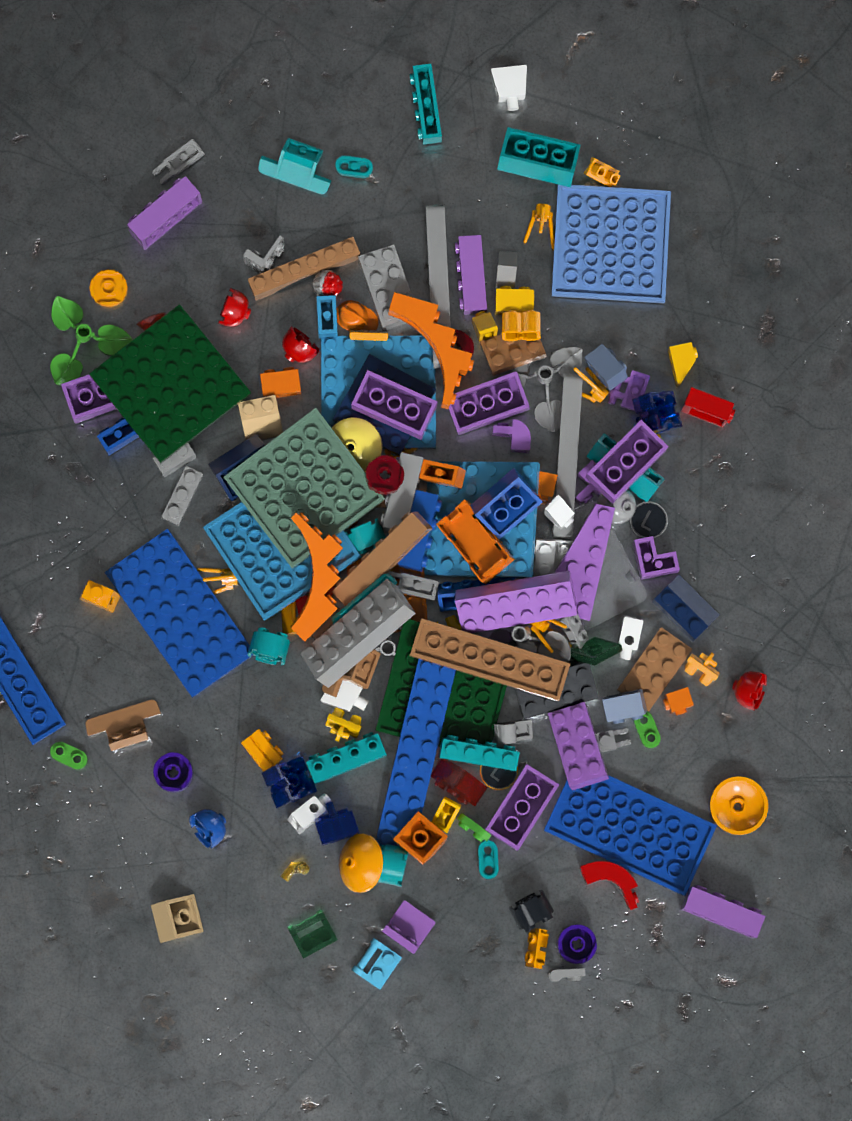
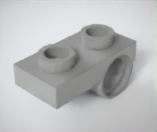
M532 719L494 724L495 743L512 744L520 740L533 739Z

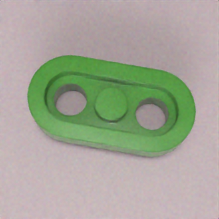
M646 712L643 717L647 718L646 724H642L640 719L633 720L642 744L646 748H654L660 743L661 737L652 715ZM648 735L654 736L653 742L648 741Z
M56 742L50 749L53 759L73 769L80 770L87 765V755L83 751L64 742ZM62 748L63 754L58 755L57 749ZM76 756L81 757V761L79 763L74 762V758Z
M461 813L457 818L460 821L458 825L465 831H468V829L473 831L472 836L478 841L482 842L485 840L487 842L492 836L465 814Z

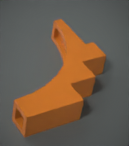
M394 292L388 315L398 318L415 328L434 350L443 376L441 408L448 410L450 404L454 405L457 395L453 393L455 386L459 387L462 378L458 374L466 376L467 371H472L474 360L471 359L472 353L450 347H454L456 343L455 329L436 324L440 315V311H437V304Z
M294 512L290 518L298 526L307 542L313 572L307 601L300 615L290 627L300 638L306 641L338 609L335 606L336 600L329 594L327 596L324 594L340 579L337 575L339 571L332 564L330 566L327 564L343 547L340 545L342 541L335 534L331 536L328 533L322 538L323 533L316 526L311 528L307 524L309 519L302 512L299 515Z

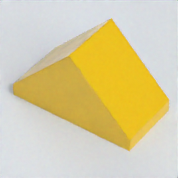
M444 796L431 822L440 830L448 833L462 805Z

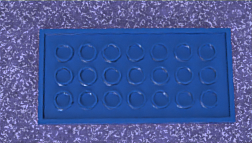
M168 528L104 572L192 698L250 658L247 655L249 643L209 586L203 581V578Z
M609 776L608 780L573 791L566 780L544 831L682 896H686L717 825Z

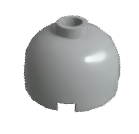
M629 490L613 504L602 493L598 497L597 504L615 508L612 524H622L633 517L636 510V500Z

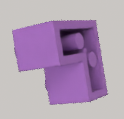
M653 536L633 541L632 544L640 580L679 572L680 568L676 551L657 555Z

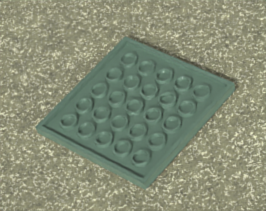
M316 408L224 476V479L292 569L311 556L303 534L290 518L294 512L298 515L302 512L309 519L307 524L311 528L316 526L323 533L321 537L324 538L328 533L331 536L333 534L337 536L385 500L382 494L368 488L364 470Z

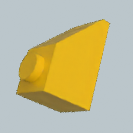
M485 311L474 314L475 317L472 318L471 322L479 343L487 338L497 336L498 327L490 312L485 313Z
M692 342L670 346L668 349L676 387L681 385L694 365L695 358H698L697 349L692 346Z

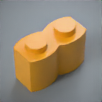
M511 310L502 313V339L505 341H535L541 339L540 312L528 310L520 313Z

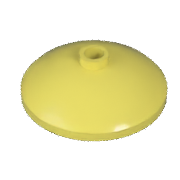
M351 417L337 422L332 427V430L364 472H366L370 462L376 459V457L381 456V436L375 426L367 420ZM349 444H353V445H354V450H353V451L349 450V448H348V445H349Z

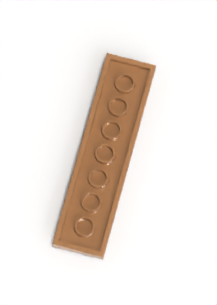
M422 618L410 656L558 702L570 667V663Z

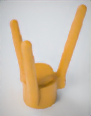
M536 204V209L532 211V217L523 242H527L535 218L539 221V233L543 232L544 222L548 220L552 251H554L553 213L550 212V205Z
M574 367L573 370L593 387L590 391L592 396L582 392V397L589 399L593 403L596 401L601 403L609 393L606 389L607 387L601 383L588 367L585 370L597 384L593 383L579 369Z
M196 568L197 571L221 573V576L203 578L204 582L221 580L222 585H226L212 591L214 595L233 589V585H238L237 579L230 568Z
M555 619L529 623L532 626L530 630L537 635L548 651L553 653L552 648L540 631H554L549 627V622L563 628H567V625Z

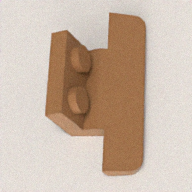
M372 650L329 688L323 685L322 691L327 695L337 697L343 680L350 681L363 689H368L381 653Z
M148 700L100 715L86 721L87 735L90 736L106 731L111 751L148 740V733L143 719L161 714V711L155 700Z

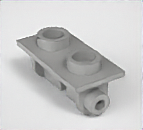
M579 615L558 618L561 623L570 628L565 631L570 644L581 649L589 637Z

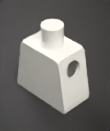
M527 65L491 68L490 75L498 102H507L508 111L518 110V100L525 99Z
M622 616L617 646L621 647L619 658L630 660L632 650H637L643 625L642 618ZM626 636H632L630 643L625 642Z
M344 680L337 697L324 693L320 700L324 704L347 712H351L353 706L364 711L369 703V700L360 696L363 688Z
M325 793L318 799L313 796L291 813L287 820L300 835L327 811L325 807L332 801ZM310 808L315 809L316 812H311Z

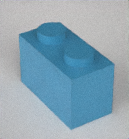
M336 295L317 296L319 338L338 337Z

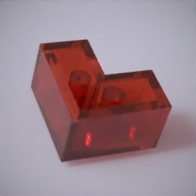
M441 758L431 773V778L435 780L434 784L442 790L446 787V792L454 797L458 795L457 800L466 806L468 803L476 806L488 788L469 772L447 759Z

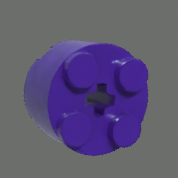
M170 752L161 756L156 761L153 775L156 783L162 789L176 793L185 790L191 784L194 771L192 764L185 756ZM173 768L179 772L174 778L169 774V771H172Z
M583 925L566 927L561 931L557 939L558 953L565 961L572 964H582L589 961L597 949L594 933ZM579 939L582 946L575 950L572 941Z

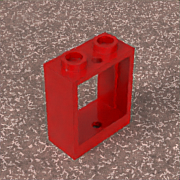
M691 387L681 412L724 428L726 423L730 424L736 410L733 409L734 403Z

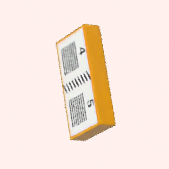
M349 330V338L351 340L387 341L388 332Z

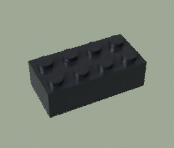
M584 657L567 662L570 663V667L559 702L515 688L523 718L527 719L598 699L588 659Z

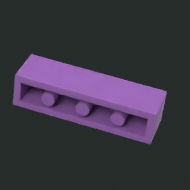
M481 235L458 236V242H455V254H459L460 260L456 261L457 272L461 273V279H458V291H462V298H459L460 309H463L464 315L476 314L481 311L487 313Z

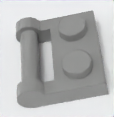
M585 968L551 970L548 973V978L555 982L559 981L562 977H568V981H580L581 977L585 976Z

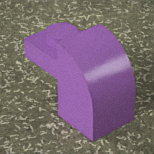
M513 419L512 427L508 426L507 423H497V426L493 425L492 436L511 437L510 452L530 453L531 435L528 427L523 422Z
M593 460L577 475L587 485L575 497V501L579 505L583 502L587 504L594 497L592 493L597 497L601 494L585 478L586 474L596 465Z

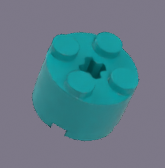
M378 518L374 519L376 523L371 524V521L351 529V534L347 535L360 555L366 553V548L372 545L375 549L374 545L380 539L386 538Z
M258 627V630L253 632L247 655L251 658L253 654L256 656L255 660L266 664L276 665L277 662H281V665H285L290 646V640L287 639L288 635L282 632H277V634L270 633L268 629Z
M382 845L383 868L378 882L401 887L408 852L400 846Z

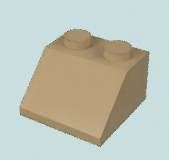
M275 395L243 401L238 404L246 440L255 434L261 440L275 438L283 433Z
M194 894L151 905L160 943L204 932Z

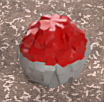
M329 269L320 271L313 280L314 292L318 296H337L343 288V281H341L340 276Z

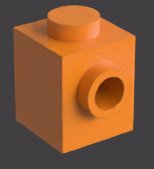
M688 687L664 695L663 704L665 710H669L670 714L675 713L676 716L687 712V708L694 706Z

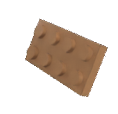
M661 627L617 691L624 693L642 689L647 712H649L688 657L692 648Z

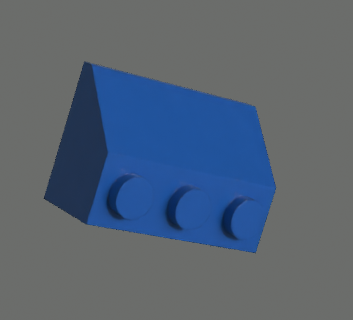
M513 468L470 506L474 515L500 540L543 501L529 483Z

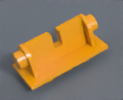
M538 928L530 930L528 934V951L525 954L526 967L542 969V965H545L546 952L540 951V947L547 948L548 930Z

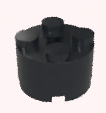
M539 890V895L531 893L515 902V908L509 907L519 929H524L525 932H528L535 928V924L542 920L544 923L553 918L552 913L554 910L543 890Z

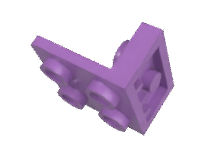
M404 900L382 932L414 954L435 925V921Z

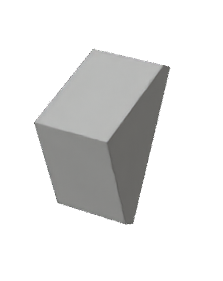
M499 251L496 289H500V286H510L511 289H515L517 252Z

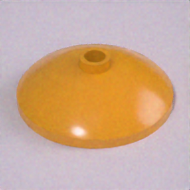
M741 776L731 777L722 781L714 789L710 799V812L713 820L722 830L734 835H744L755 831L762 825L768 813V799L763 788L754 780ZM735 803L741 805L740 810L734 808Z
M356 834L342 848L339 858L340 875L346 887L353 892L363 893L371 890L381 876L383 868L382 851L380 845L372 836Z

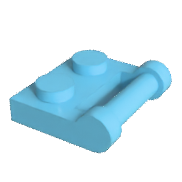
M372 938L370 941L371 945L357 966L354 965L351 970L378 989H381L402 957L375 938ZM377 948H379L383 952L368 974L365 973L363 969Z

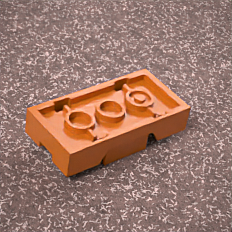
M464 499L455 507L453 512L441 519L436 525L467 561L477 578L482 583L487 584L515 559L503 543L479 519L473 517L474 513L470 506L471 503ZM452 534L457 539L456 541H454L451 537ZM474 564L479 567L478 570L474 567Z

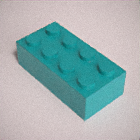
M507 127L497 170L571 187L581 145Z

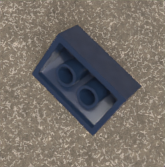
M257 434L208 464L231 502L237 499L238 496L224 479V476L265 446Z
M680 575L667 585L652 601L692 642L720 616Z

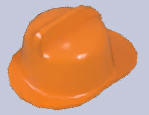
M346 300L336 309L337 323L347 331L377 330L379 324L376 314L357 301Z

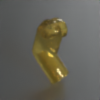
M302 861L290 863L280 877L289 882L294 874L301 873L306 875L309 872V866Z

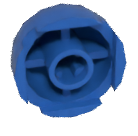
M203 809L190 816L191 828L195 826L198 832L194 834L205 847L209 848L211 846L212 849L225 837L226 820L221 813L218 814L211 809Z

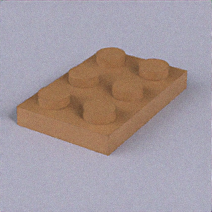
M502 334L480 341L493 376L546 358V352L540 339L535 341H505L502 339Z

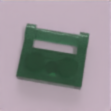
M322 909L301 923L287 927L303 959L338 940ZM319 921L323 923L324 926L299 938L298 932Z

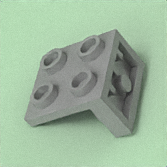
M281 235L278 237L264 259H262V255L255 250L251 252L247 249L243 254L245 265L259 274L273 269L275 265L273 263L276 257L280 258L285 251L284 237Z

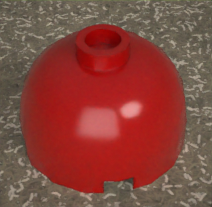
M230 288L229 291L232 294L231 296H226L220 313L223 320H218V324L236 327L244 319L248 320L251 309L248 308L249 301L245 294Z
M292 326L285 333L282 340V346L286 352L284 356L292 363L294 361L299 363L309 362L317 356L320 349L315 343L311 345L312 343L308 340L310 338L306 334Z
M750 671L745 672L738 680L734 681L732 689L735 691L737 702L742 707L754 711L759 708L765 694L762 690L763 685H767V676L764 673Z

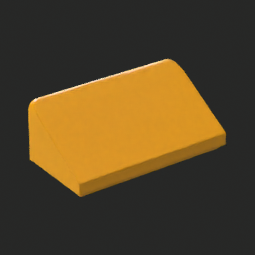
M294 601L281 610L282 633L287 635L296 634L290 627L297 618L296 602Z

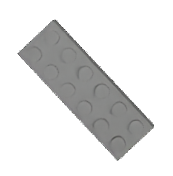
M386 579L300 654L316 680L329 688L416 613L399 587Z

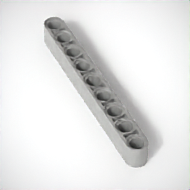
M445 204L426 205L430 303L437 304V311H440L436 324L451 328ZM433 350L434 369L441 368L440 363Z
M564 374L556 496L559 495L574 512L583 378L577 374ZM573 523L568 528L563 527L561 530L554 524L553 539L572 540Z

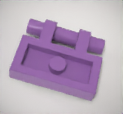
M632 370L630 377L609 391L608 404L615 405L617 399H621V408L639 413L650 376ZM622 383L627 384L625 393L619 392Z

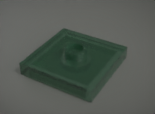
M593 637L587 640L581 649L578 646L571 649V659L595 666L623 651L622 645Z

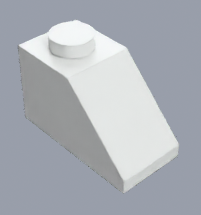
M559 495L545 508L544 515L560 530L563 527L568 528L574 522L573 517L575 513Z

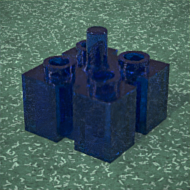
M673 390L660 393L648 392L632 399L634 411L636 414H639L636 422L638 423L642 420L654 433L666 434L683 427L680 414L675 411L674 406L677 403Z
M303 756L275 765L261 773L267 787L271 786V797L276 808L302 800L318 792L312 777L308 778L306 775L308 768Z
M332 801L325 804L328 814L318 817V822H315L323 846L360 834L352 810L348 811L345 808L336 811Z

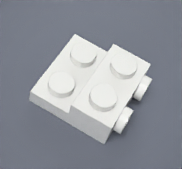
M536 538L535 562L533 566L534 577L553 574L572 545L573 540Z

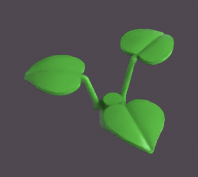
M57 296L51 310L53 324L62 331H66L70 327L76 329L75 336L78 341L72 357L62 353L52 359L50 371L54 383L61 385L80 377L83 365L80 361L74 359L81 343L88 342L92 337L99 341L98 348L102 353L113 356L132 341L131 336L123 329L114 325L100 327L98 330L99 337L95 336L94 332H91V328L87 324L75 326L82 321V308L74 301Z

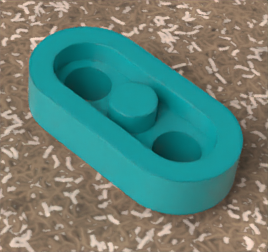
M341 156L335 163L337 173L342 176L368 178L373 172L372 162L366 158ZM347 164L348 168L342 169L341 166ZM366 167L367 170L365 172H362L360 168Z
M483 841L478 847L479 873L485 879H493L499 871L498 848L493 841ZM485 847L491 848L490 854L484 852ZM486 866L492 867L491 873L485 872Z

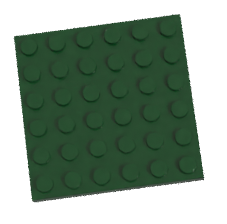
M180 304L89 373V376L160 464L251 394V391Z
M409 619L402 625L375 731L400 737L418 658L411 657L410 653L419 628V621ZM456 670L438 747H440L441 738H447V735L458 736V740L466 741V738L478 740L477 743L485 744V741L492 742L494 724L498 722L507 686Z

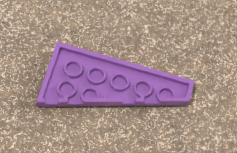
M596 503L554 572L570 571L577 601V614L580 619L590 621L615 511L614 507Z

